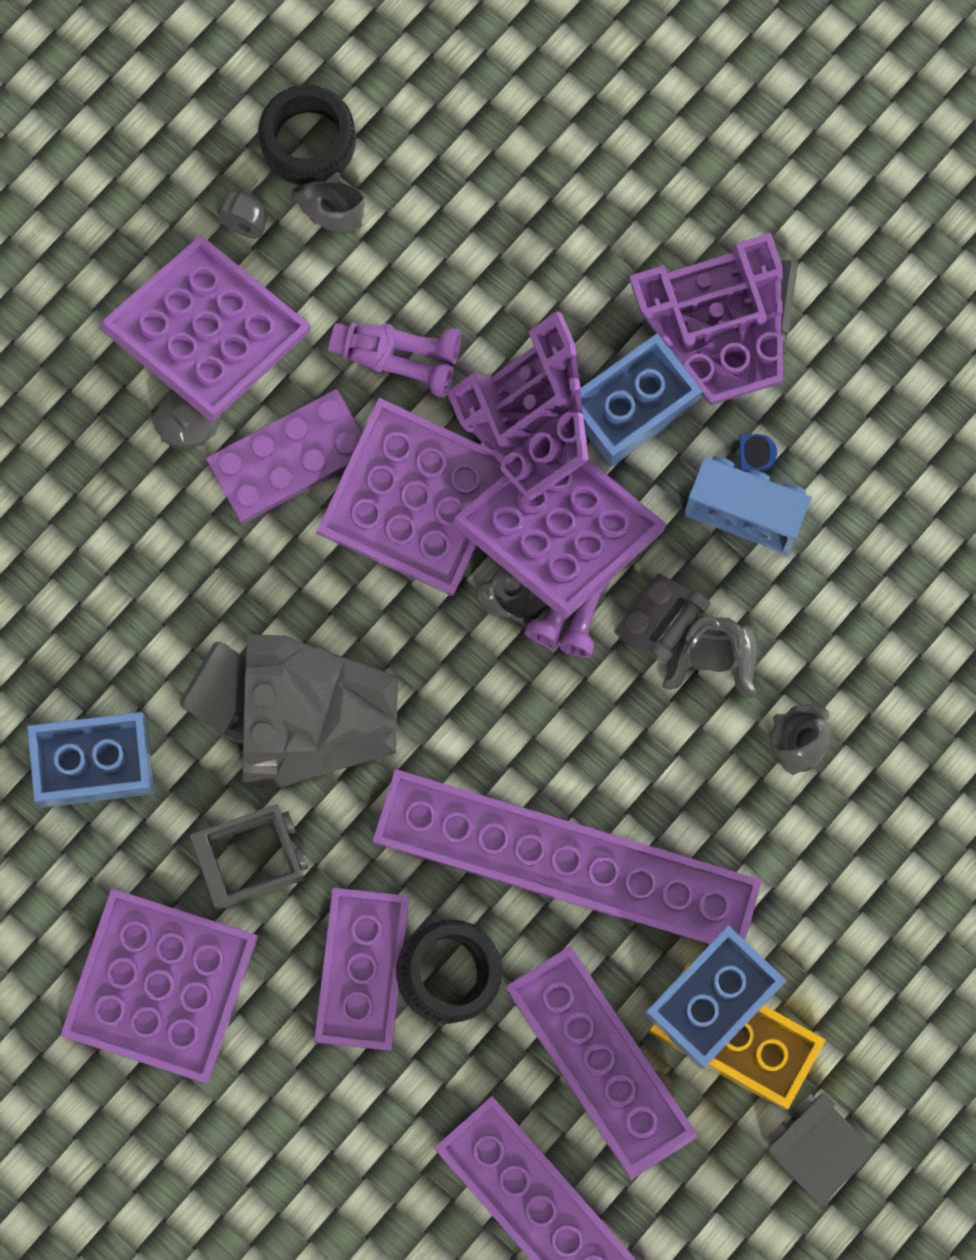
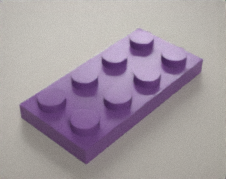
M335 389L208 456L206 460L241 525L344 471L362 433L340 393Z
M340 888L332 889L315 1043L392 1051L399 994L398 982L396 980V964L405 942L409 896Z

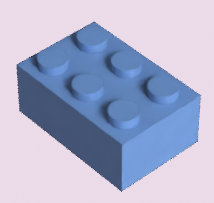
M657 333L580 388L585 435L609 466L612 467L700 404L703 391Z
M714 456L713 459L704 457L690 493L684 516L789 555L812 497L806 495V491L797 485L785 483L782 486L769 481L770 477L760 471L749 470L747 473L734 468L735 464L723 457Z
M142 712L27 726L34 802L41 808L155 794L148 720Z
M728 925L644 1015L702 1070L787 980Z

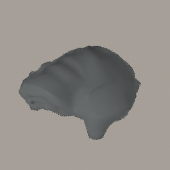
M333 172L325 180L311 181L293 189L291 193L292 200L299 204L302 212L313 223L336 233H354L355 229L362 226L361 219L364 216L365 197L360 190L342 181L340 173Z
M171 391L161 398L156 414L152 418V423L155 426L156 432L161 437V442L166 443L175 450H188L197 446H203L206 441L213 437L221 423L222 417L220 415L214 422L209 421L175 391Z
M502 566L494 573L491 580L480 584L477 588L478 601L483 609L491 615L508 617L517 622H523L525 617L538 614L539 610L547 605Z
M817 704L796 705L786 714H776L773 717L775 724L772 733L769 734L771 739L770 746L778 763L782 765L786 772L794 775L811 770L820 763L825 752L832 744V733L827 721L829 711L825 707Z

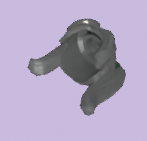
M704 616L693 620L671 650L673 655L668 660L667 675L663 680L662 687L670 690L680 687L689 667L715 672L734 671L735 685L738 693L746 698H753L756 694V690L753 687V675L757 657V641L752 628L746 625H738L737 622L725 617Z

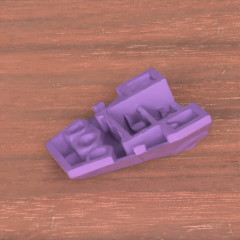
M771 233L735 243L733 253L667 273L666 267L663 265L629 276L640 313L702 389V394L710 405L782 383L783 335H781V315L783 313V301H781V281L783 279V266Z
M557 311L528 332L534 346L492 377L472 373L447 392L461 426L466 431L475 434L482 442L480 447L484 452L493 455L501 464L500 470L528 500L535 499L588 461L576 347L562 313Z

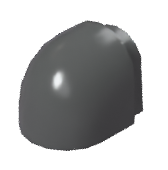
M232 189L221 210L218 223L242 236L253 239L260 238L267 220L265 207L260 199L245 189H242L241 192Z

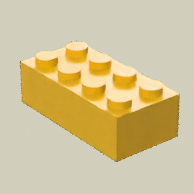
M688 962L686 964L682 973L691 965V963ZM763 1005L706 1067L785 1111L789 1109L826 1040ZM654 1024L648 1032L650 1035L682 1052Z

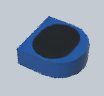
M739 434L740 470L747 473L749 470L766 472L772 468L778 452L774 441L762 434Z

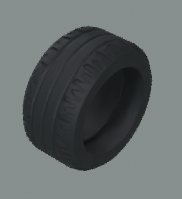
M302 84L298 87L296 85L289 87L288 90L279 92L266 105L259 121L258 135L266 163L276 175L295 185L325 180L333 172L341 174L350 163L355 151L356 133L354 120L348 106L337 94L321 86ZM307 112L326 116L337 126L338 137L333 146L324 154L314 158L301 159L285 153L278 146L276 140L278 132L282 125L291 117Z
M442 920L420 928L407 939L399 953L396 964V980L400 994L406 1004L420 1017L441 1024L462 1022L481 1014L493 1002L502 979L500 955L493 941L477 926L462 920ZM440 939H451L462 944L471 953L476 964L477 978L475 987L465 1001L456 1005H446L434 999L424 987L421 978L420 967L422 957L430 944Z

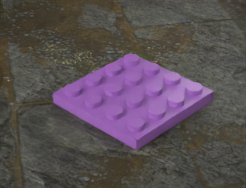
M200 235L101 322L100 330L209 421L214 422L310 332L311 325Z
M378 398L316 534L447 595L453 596L476 547L471 540L453 526L454 517L505 474L500 470L501 464L493 455L486 454L480 447V444Z
M588 460L533 500L526 499L508 477L504 475L456 515L453 526L566 620L662 534L666 523Z
M111 888L60 1036L209 1084L258 936Z

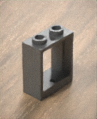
M278 804L190 835L213 905L218 911L305 880L302 871L308 869V865L302 848L294 849L289 835L296 833L289 811L281 813ZM274 821L291 872L228 894L211 843Z

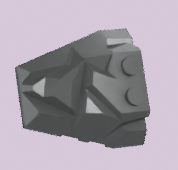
M247 634L243 787L282 788L306 779L396 753L398 676L354 660L351 661L332 654L327 650L318 649L296 641V639L285 635Z

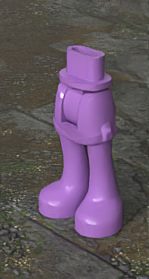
M354 322L350 326L335 323L328 351L342 354L344 360H353L370 368L373 373H395L424 382L429 385L432 394L445 398L454 374L451 365L418 362L395 356L393 353L395 349L455 365L459 355L461 330L448 328L440 338H427L393 329V326L387 323L381 326L366 324L358 326Z
M609 582L603 585L576 610L572 623L560 643V649L564 653L581 658H590L592 656L595 643L589 637L590 624L602 592L607 590ZM550 607L544 619H533L528 623L524 634L542 646L556 649L561 638L565 619Z

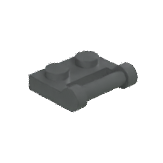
M658 573L614 632L619 639L659 662L666 664L673 655L671 653L673 647L699 612L704 613L711 603L700 593L694 590L691 591ZM686 604L682 612L679 614V616L676 618V620L673 622V624L670 626V628L667 630V632L664 634L661 640L657 642V640L666 630L668 625L671 623V621L674 619V617L677 615V613L680 611L683 605Z

